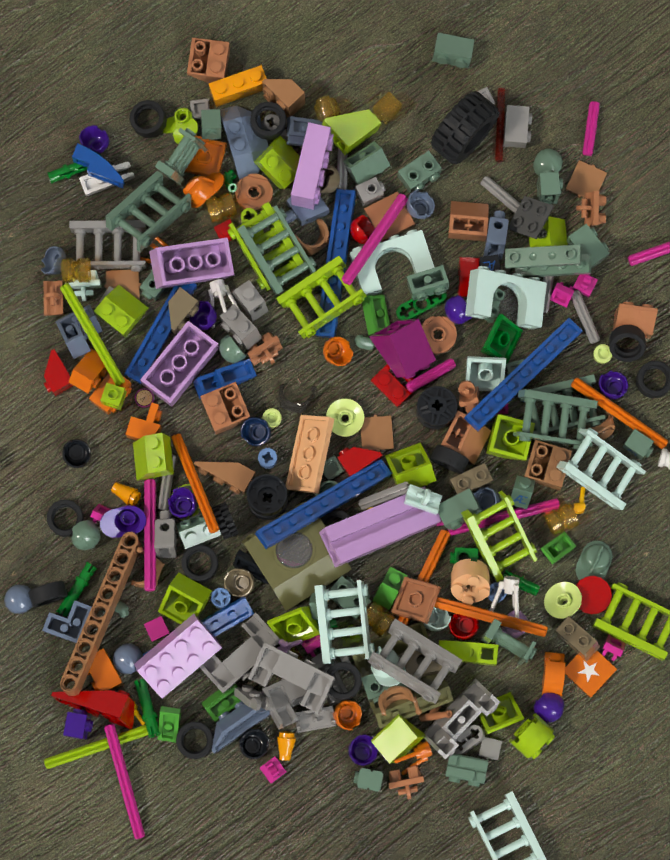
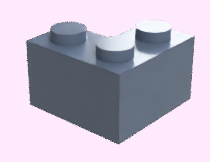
M91 306L84 307L83 309L97 333L103 332ZM74 312L55 321L73 359L91 351L86 341L88 336Z
M74 600L68 619L49 612L42 631L77 643L92 607Z

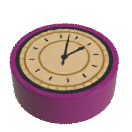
M146 388L138 390L135 394L136 404L141 408H149L151 403H154L152 391Z

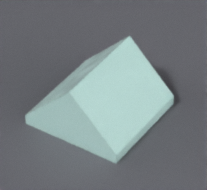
M468 356L465 380L471 381L475 387L478 386L479 391H492L505 378L506 358Z

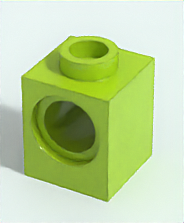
M106 383L100 401L102 405L121 410L127 392L123 387Z

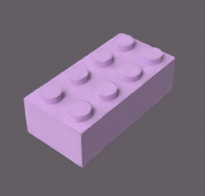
M308 122L291 192L292 205L314 210L315 204H319L321 188L319 186L323 187L325 180V170L323 169L328 167V151H332L334 134H331V127Z
M228 238L158 247L149 251L156 289L226 279L234 276Z
M187 321L140 381L142 385L173 407L218 351L219 345L195 325Z
M193 614L134 665L137 672L163 698L222 647L207 627Z

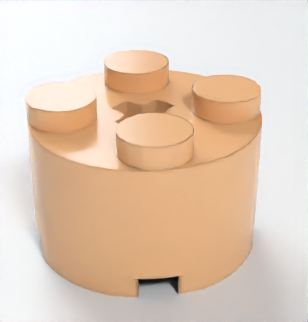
M463 559L455 563L451 572L452 595L457 600L468 605L488 597L490 594L488 566L480 560L475 562L471 561V559Z

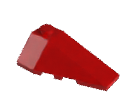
M80 691L76 696H69L65 692H52L51 694L57 702L78 710L85 708V711L95 717L101 714L102 717L108 719L113 724L128 729L133 728L135 702L129 697L130 694L125 691Z

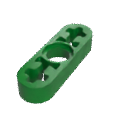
M447 292L441 295L440 300L439 298L432 299V305L429 298L425 299L427 306L424 309H419L416 306L418 300L413 301L410 299L401 304L396 311L398 320L414 319L445 302ZM410 304H413V308L417 313L414 314V311L412 310L408 313V317L400 315L402 313V309L407 311L411 309Z

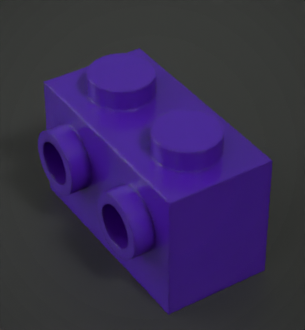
M73 709V712H67L63 735L87 740L88 732H92L94 721L91 720V716L87 715V711Z

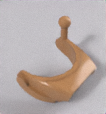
M322 219L316 220L320 229V236L314 245L303 243L294 234L305 253L310 256L329 244L328 227Z
M607 412V420L591 428L598 432V437L602 440L610 437L616 428L613 421L614 417L609 412Z
M137 547L136 551L144 555L143 548ZM157 558L156 586L158 585L157 583L162 572V569L165 566V564ZM130 581L131 585L144 588V581Z
M393 686L384 690L378 700L382 716H387L386 709L391 703L401 699L412 701L417 715H420L422 710L419 708L416 696L413 697L412 692L403 686Z

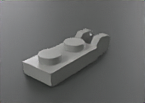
M243 685L242 688H235L234 695L248 707L254 710H260L261 707L265 710H271L272 700L269 697H264L253 686Z

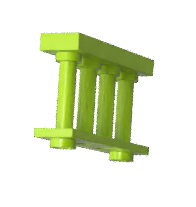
M269 202L261 206L262 211H260V214L236 228L231 223L228 225L229 230H227L231 239H236L258 277L256 280L261 290L265 289L266 291L271 288L237 229L243 225L245 228H251L274 214L275 212ZM277 220L272 223L269 231L253 239L255 244H262L285 230L281 222ZM289 236L281 240L278 248L263 256L265 261H270L294 247ZM299 253L290 257L291 260H289L288 264L274 271L275 277H281L304 263Z
M337 256L276 298L284 309L286 307L291 309L303 327L298 331L303 339L314 336L319 328L353 305L361 304L364 298L367 297L362 289L356 291L352 284L347 285L341 280L346 264L340 256ZM333 275L338 276L350 297L340 302L328 284V279ZM317 286L323 288L334 305L326 313L312 294V290ZM302 296L306 297L319 317L310 324L296 304V300Z
M502 490L498 492L502 501L477 515L475 513L472 515L468 509L461 512L479 552L496 582L504 579L501 574L504 568L527 555L534 562L537 561L535 555L537 550L532 542L529 543L512 507L515 505L510 495H506ZM506 508L510 517L486 530H480L478 526L481 524L480 521ZM511 524L514 525L517 533L493 546L487 545L486 540H488L489 536ZM521 539L524 549L500 562L495 561L493 557L496 555L495 553Z
M613 583L610 588L616 592L604 617L595 619L592 627L661 661L665 660L668 652L664 651V644L670 634V610L627 590L628 586L622 583ZM622 595L633 599V602L622 625L617 628L611 625V619ZM641 603L651 609L639 635L637 634L635 637L629 634L630 630L628 629ZM659 612L668 616V619L657 643L652 645L646 642V636Z

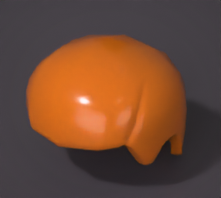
M340 336L331 337L327 340L323 348V355L326 361L334 366H345L353 357V351L349 345L350 342Z
M343 700L336 705L333 718L340 728L351 731L360 725L362 710L355 701Z

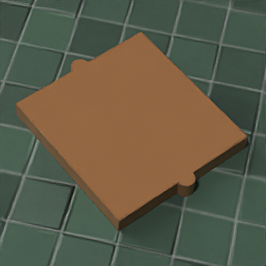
M579 160L565 190L578 195V198H585V193L600 190L607 172L596 168L595 165L591 166Z
M131 270L106 271V284L104 285L106 290L109 286L116 288L120 285L140 300L139 287L141 283H139V272Z
M374 415V417L364 418L361 428L362 449L376 450L378 452L380 450L394 449L391 416L377 417V415Z

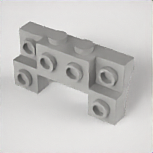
M256 612L247 622L241 625L251 636L223 662L214 654L200 666L202 671L223 694L240 679L244 681L249 677L250 670L253 668L264 642L273 647L279 645V637Z
M264 642L248 679L267 687L273 674L307 690L300 705L319 714L336 678L315 668L316 663L305 659L303 662L297 659L298 654L290 650L285 653Z
M321 663L316 665L315 668L326 673L334 664L325 665ZM338 671L335 672L333 677L336 679L332 685L333 688L341 693L348 692ZM283 678L281 681L263 688L261 693L264 697H269L272 700L270 715L278 730L296 722L297 716L292 707L301 704L307 690ZM329 693L327 695V701L330 706L343 701L334 698Z
M475 679L446 709L452 711V717L435 720L424 732V739L446 760L448 756H452L459 746L455 741L457 737L481 713H484L486 716L493 713L500 701Z

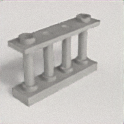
M106 220L69 221L70 231L76 235V261L69 262L71 270L85 272L87 269H131V271L140 272L142 269H147L146 261H140V252L137 251V239L134 236L133 261H121L123 232H127L122 227H116L111 231L106 227ZM125 220L141 233L147 230V225L141 220ZM86 233H93L95 235V261H84V235ZM105 233H112L114 235V261H103V235Z
M394 619L388 631L391 634L389 641L380 654L373 651L368 662L376 670L385 672L422 695L426 701L436 704L441 695L437 691L438 687L448 672L456 673L462 659L399 620ZM401 640L408 645V648L395 665L386 658L397 641ZM414 651H419L425 658L412 676L404 671L403 668ZM435 661L442 668L432 684L428 686L420 681L430 663Z

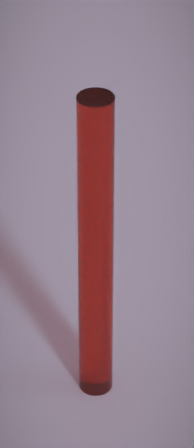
M498 88L497 108L499 110V117L496 123L495 162H503L505 88Z

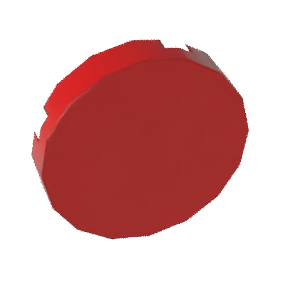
M587 576L578 581L576 586L582 595L579 610L591 615L606 610L612 598L611 588L608 583L597 576Z

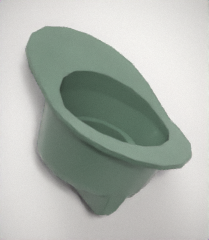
M598 540L586 544L575 569L579 580L587 576H597L604 579L613 557L610 547Z

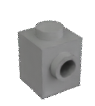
M376 177L355 186L356 194L363 208L383 199L384 192L386 191L382 181L378 182Z

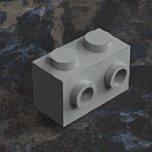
M235 304L228 308L227 312H223L220 315L223 321L221 326L227 333L231 332L233 334L232 337L238 345L242 344L249 350L262 339L258 329Z

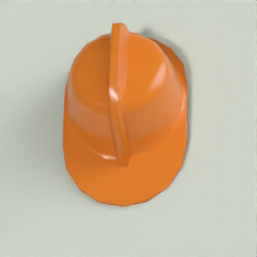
M215 172L207 177L195 176L190 179L183 189V193L191 195V207L198 208L222 187L224 176L221 173Z

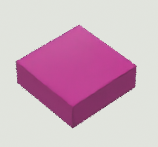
M162 616L144 624L152 642L170 634Z

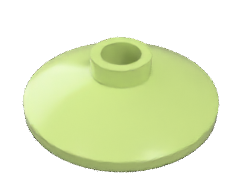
M351 399L335 401L330 405L326 413V417L334 418L332 432L338 436H352L362 428L364 423V412L361 406ZM343 416H348L349 420L347 422H343L341 418Z
M560 582L553 585L547 591L544 598L546 611L552 617L564 619L575 614L582 602L580 590L570 582Z

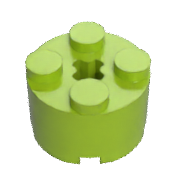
M537 713L532 715L534 717L533 720L528 718L513 734L516 738L509 741L527 759L530 757L533 759L537 758L542 752L541 748L545 743L548 745L555 738L553 734L554 729Z

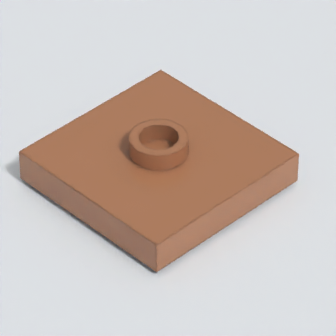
M398 191L364 208L374 229L398 196ZM406 206L398 214L381 239V242L415 226Z
M404 577L391 613L428 624L441 588L434 584Z

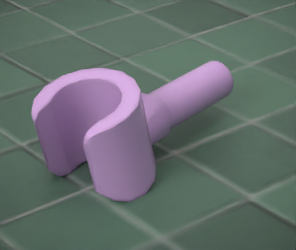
M281 639L278 642L280 646L277 649L287 653L288 650L302 644L303 641L299 639L288 643Z

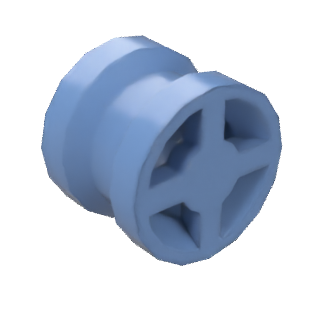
M265 448L259 452L258 461L260 466L265 469H271L277 464V454L273 449Z
M494 582L490 585L488 599L492 602L498 590L499 582ZM502 589L497 603L503 601L507 594L504 593V589Z
M217 588L212 592L211 600L217 608H224L230 604L231 596L226 589Z

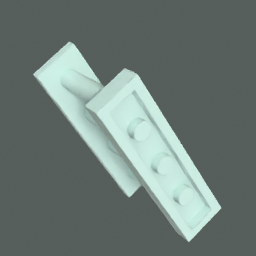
M580 428L578 432L585 436L584 440L571 461H560L556 468L613 509L623 511L626 503L621 500L622 493L634 473L644 475L646 471L641 468L642 465L639 462L628 459L598 437V432L595 430ZM593 442L600 448L586 471L581 472L577 469L579 467L578 463L590 443ZM607 452L614 459L600 482H595L592 479V474ZM621 462L628 470L616 490L611 493L606 490L608 488L606 485Z
M357 580V587L331 591L326 589L324 585L314 586L323 664H334L336 657L365 654V659L369 660L372 652H375L374 643L370 641L366 596H368L367 584H364L362 580ZM354 595L359 597L360 607L337 610L328 609L327 601H330V598ZM361 615L362 626L335 630L330 628L329 620H332V618ZM363 634L364 646L342 649L332 648L334 637Z
M513 791L504 795L506 799L503 800V803L477 816L474 811L469 812L471 816L468 817L472 828H477L492 860H498V858L524 845L526 847L530 846L533 853L523 860H547ZM506 809L508 811L512 810L515 817L511 821L487 833L484 832L480 822ZM515 827L517 829L521 828L524 835L520 839L493 851L489 840Z

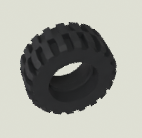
M476 91L470 92L452 108L432 136V148L451 164L457 165L472 154L483 139L486 138L489 131H491L499 117L498 108L481 93Z

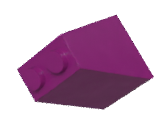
M419 319L397 320L369 336L396 377L412 378L416 375L415 372L429 368L430 363L436 361Z

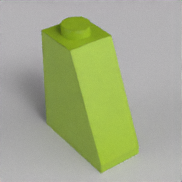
M369 109L328 117L322 123V126L331 127V134H334L333 143L344 155H347L375 134L381 125L378 116Z

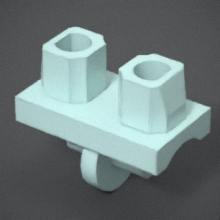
M96 270L86 271L87 280H80L79 271H69L68 281H65V284L69 283L73 290L81 289L74 291L76 296H81L82 301H87V296L94 295V291L86 289L102 288Z
M410 484L404 504L436 515L439 511L442 495L431 492L430 489L425 490Z

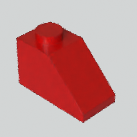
M55 349L51 350L44 373L46 382L43 384L49 393L53 392L56 396L74 385L69 383L70 375Z
M347 447L339 453L338 461L350 477L381 459L382 454L378 451L357 447L349 449Z

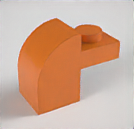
M151 403L146 420L131 416L125 434L127 438L138 440L143 436L161 432V425L156 424V421L159 422L162 415L159 404Z
M545 652L542 694L555 693L562 697L565 678V654Z

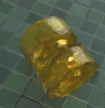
M231 192L221 194L219 199L212 197L205 201L212 223L223 220V216L230 218L238 215Z
M73 258L62 259L61 274L63 283H74L75 280H78L79 283L91 282L90 258H78L77 261Z
M570 503L560 506L558 511L553 509L544 513L545 520L553 536L564 532L565 528L571 529L579 526L577 515Z
M376 601L367 609L369 626H372V631L381 637L396 618L388 611L383 612L382 606Z

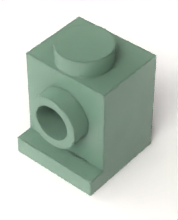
M151 270L140 286V289L142 291L141 294L148 300L152 298L157 301L166 288L156 289V286L154 288L149 286L151 282H155L153 270Z

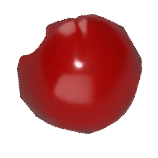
M361 215L352 221L350 225L351 235L359 244L366 243L374 231V227L365 215Z
M455 613L449 623V628L456 638L468 640L477 634L480 623L478 619Z

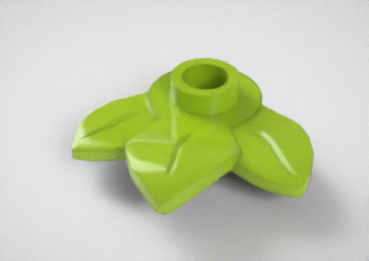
M180 108L175 112L174 116L167 118L166 127L163 130L165 134L173 133L177 144L184 137L178 131L180 128L184 131L188 128L196 134L198 131V124L193 119L192 112L187 108Z

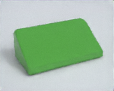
M368 295L365 297L362 306L368 335H373L390 325L385 296Z
M236 684L224 694L220 690L216 691L201 703L215 722L219 720L218 717L226 711H231L241 701L234 695L235 688H238Z

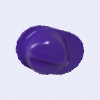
M132 505L111 509L100 520L102 532L112 538L122 537L126 532L136 534L143 530L146 525L145 513L140 508Z

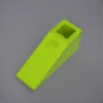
M439 640V646L462 659L463 663L497 665L498 645Z

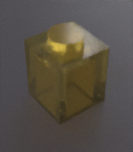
M390 92L373 106V114L385 125L402 110V103Z

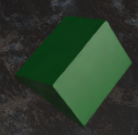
M499 313L480 352L490 357L506 358V364H508L523 330Z

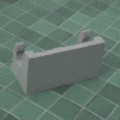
M333 706L322 708L319 714L312 710L296 712L297 732L302 733L336 726L335 719L333 718Z

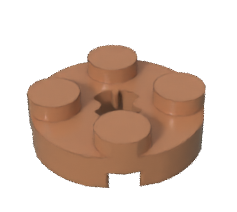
M249 174L237 183L235 196L239 206L243 209L252 208L258 212L262 211V205L267 202L271 203L273 189L268 179L263 175ZM253 188H256L259 193L256 197H251V194H249V191H253Z
M431 316L422 323V328L433 354L446 353L454 346L457 331L454 323L447 317ZM435 330H437V332L439 330L442 331L441 339L438 340V338H434L435 334L433 332Z

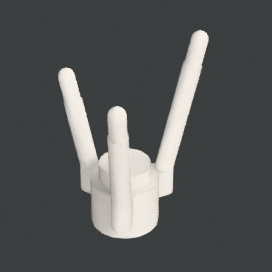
M217 279L209 283L210 290H208L210 304L213 307L215 296V298H219L223 312H227L223 298L227 293L232 304H235L239 309L229 286L225 285L223 279Z
M504 576V581H499L498 590L489 610L494 611L501 591L504 589V593L512 595L515 617L519 618V578Z

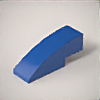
M77 143L72 155L74 163L87 167L88 176L122 189L124 188V180L108 161L91 149Z
M250 359L197 377L193 384L199 399H201L200 396L234 382L239 385L255 378L257 375Z

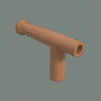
M439 706L431 709L429 713L420 714L419 719L421 722L451 718L452 711L438 712L441 707Z

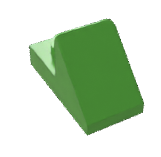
M564 531L543 546L541 551L553 565L577 546Z
M390 567L380 584L373 602L390 610L399 593L404 577L408 575Z
M161 706L159 716V731L161 734L158 736V740L176 743L182 715L180 713L181 709Z

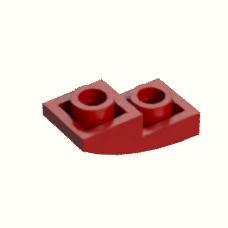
M459 257L458 296L467 297L470 271L478 269L479 258Z

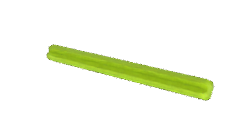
M70 284L62 285L60 289L115 385L123 384L125 379Z
M146 725L117 735L121 745L147 736L148 732ZM105 738L44 759L45 767L50 769L109 749L108 740Z

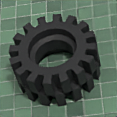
M226 502L212 507L211 509L224 540L238 535Z

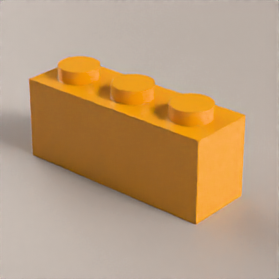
M262 65L209 83L210 93L215 106L218 107L263 91L262 81L267 78Z

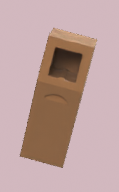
M197 461L194 463L198 473L203 476L209 474L214 477V482L220 485L225 483L230 486L229 490L238 495L240 493L245 495L250 482L256 476L255 471L240 463Z

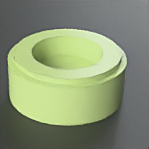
M601 344L595 348L593 357L597 363L606 364L611 360L612 354L608 345Z
M274 408L267 409L262 416L271 428L278 427L282 420L280 412Z

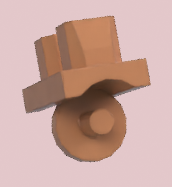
M599 191L585 193L582 205L576 206V211H581V218H585L584 225L587 223L591 227L606 223L605 213H599V206L606 205V196L599 194Z
M43 281L44 316L64 315L63 293L60 289L63 281Z
M267 332L262 336L263 344L260 346L255 344L248 350L247 354L253 366L260 362L264 364L267 361L271 365L275 363L273 358L279 355L278 351L283 349L277 335L273 336L270 332Z
M465 380L458 387L460 393L459 405L460 408L465 406L468 414L479 404L480 391L478 386L475 387L471 381Z
M417 765L407 767L409 778L401 779L399 769L389 771V789L405 786L404 789L398 790V795L406 794L407 799H411V793L418 792L417 786L409 787V785L424 782L423 775L420 774Z

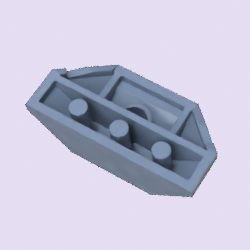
M237 105L221 109V121L239 180L249 174H258L260 168L254 161L267 149L268 142L266 139L256 136L252 131L250 124L251 111ZM258 116L257 123L258 126L262 129L260 116Z
M240 701L234 706L236 708L231 713L226 711L218 717L220 721L216 723L212 752L216 754L270 715V710H265L262 707L260 710H254Z

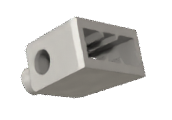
M250 280L232 292L253 322L268 312L264 299Z
M168 510L160 511V519L155 520L154 548L157 558H177L176 523L172 519V513Z

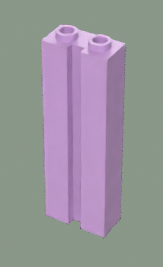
M405 494L323 528L319 534L336 568L434 527L441 522L439 513L435 515L404 504Z

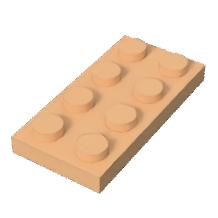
M310 415L300 416L285 485L287 490L319 494L334 418Z

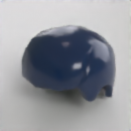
M251 417L245 420L241 426V437L249 445L261 446L268 442L271 436V427L263 418Z

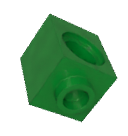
M455 547L454 552H450V564H453V566L459 561L458 556L460 554H466L471 561L477 562L478 560L477 548Z

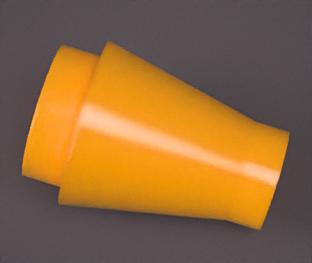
M118 482L111 489V492L127 505L135 506L141 497V493L138 492L137 488Z
M279 731V736H277L279 760L290 761L296 741L295 733Z

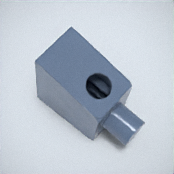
M321 196L319 204H315L314 210L292 205L290 197L287 200V206L290 210L285 212L287 216L285 220L289 224L297 219L300 225L304 226L327 216L329 208Z
M495 211L494 217L489 219L483 257L497 254L499 259L503 257L509 222L508 219H505V212Z

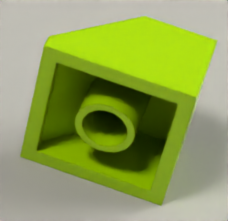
M279 136L254 163L279 189H286L295 179L300 156Z
M118 285L105 296L93 312L126 338L149 308Z
M497 414L494 418L486 454L505 459L526 461L531 441H520L519 437L513 436V432H522L523 420ZM531 422L530 433L533 434L535 423Z
M164 433L143 436L133 442L137 481L174 474L169 436Z
M421 442L385 455L396 485L409 482L411 485L422 487L436 481L432 464Z
M178 572L170 583L158 612L179 624H182L193 614L199 618L212 590Z

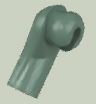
M363 335L355 337V343L359 348L365 350L375 348L370 338L363 337Z
M118 601L115 612L124 618L129 615V608L125 603Z

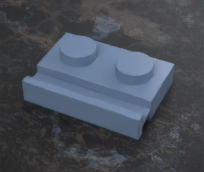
M293 116L288 117L287 145L303 147L308 122L322 125L323 121Z

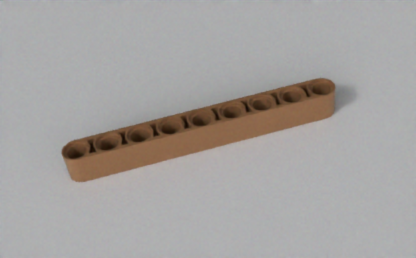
M126 532L121 537L61 678L60 686L69 696L78 695L83 687L139 554L136 549L139 546L141 547V542L133 532ZM130 540H136L134 545L127 546ZM122 558H128L126 563L120 564ZM115 575H121L118 581H112V578ZM107 593H113L110 599H105ZM99 611H106L102 617H97ZM98 628L96 634H89L91 629ZM85 646H90L88 652L82 653V649ZM77 664H83L81 670L74 671ZM75 682V686L72 689H67L68 683Z

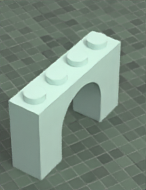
M410 230L406 233L407 235L401 237L394 235L389 237L388 241L379 242L356 276L359 287L366 296L382 293L375 265L378 259L388 252H399L405 255L410 260L415 274L435 268L422 230ZM363 246L352 249V252H350L351 262H353Z
M478 266V269L470 271L465 316L479 319L491 317L493 295L500 285H504L515 293L518 300L516 325L528 329L542 327L547 282H542L537 277L523 278L522 274L517 273L509 275L504 270L490 271L489 267Z

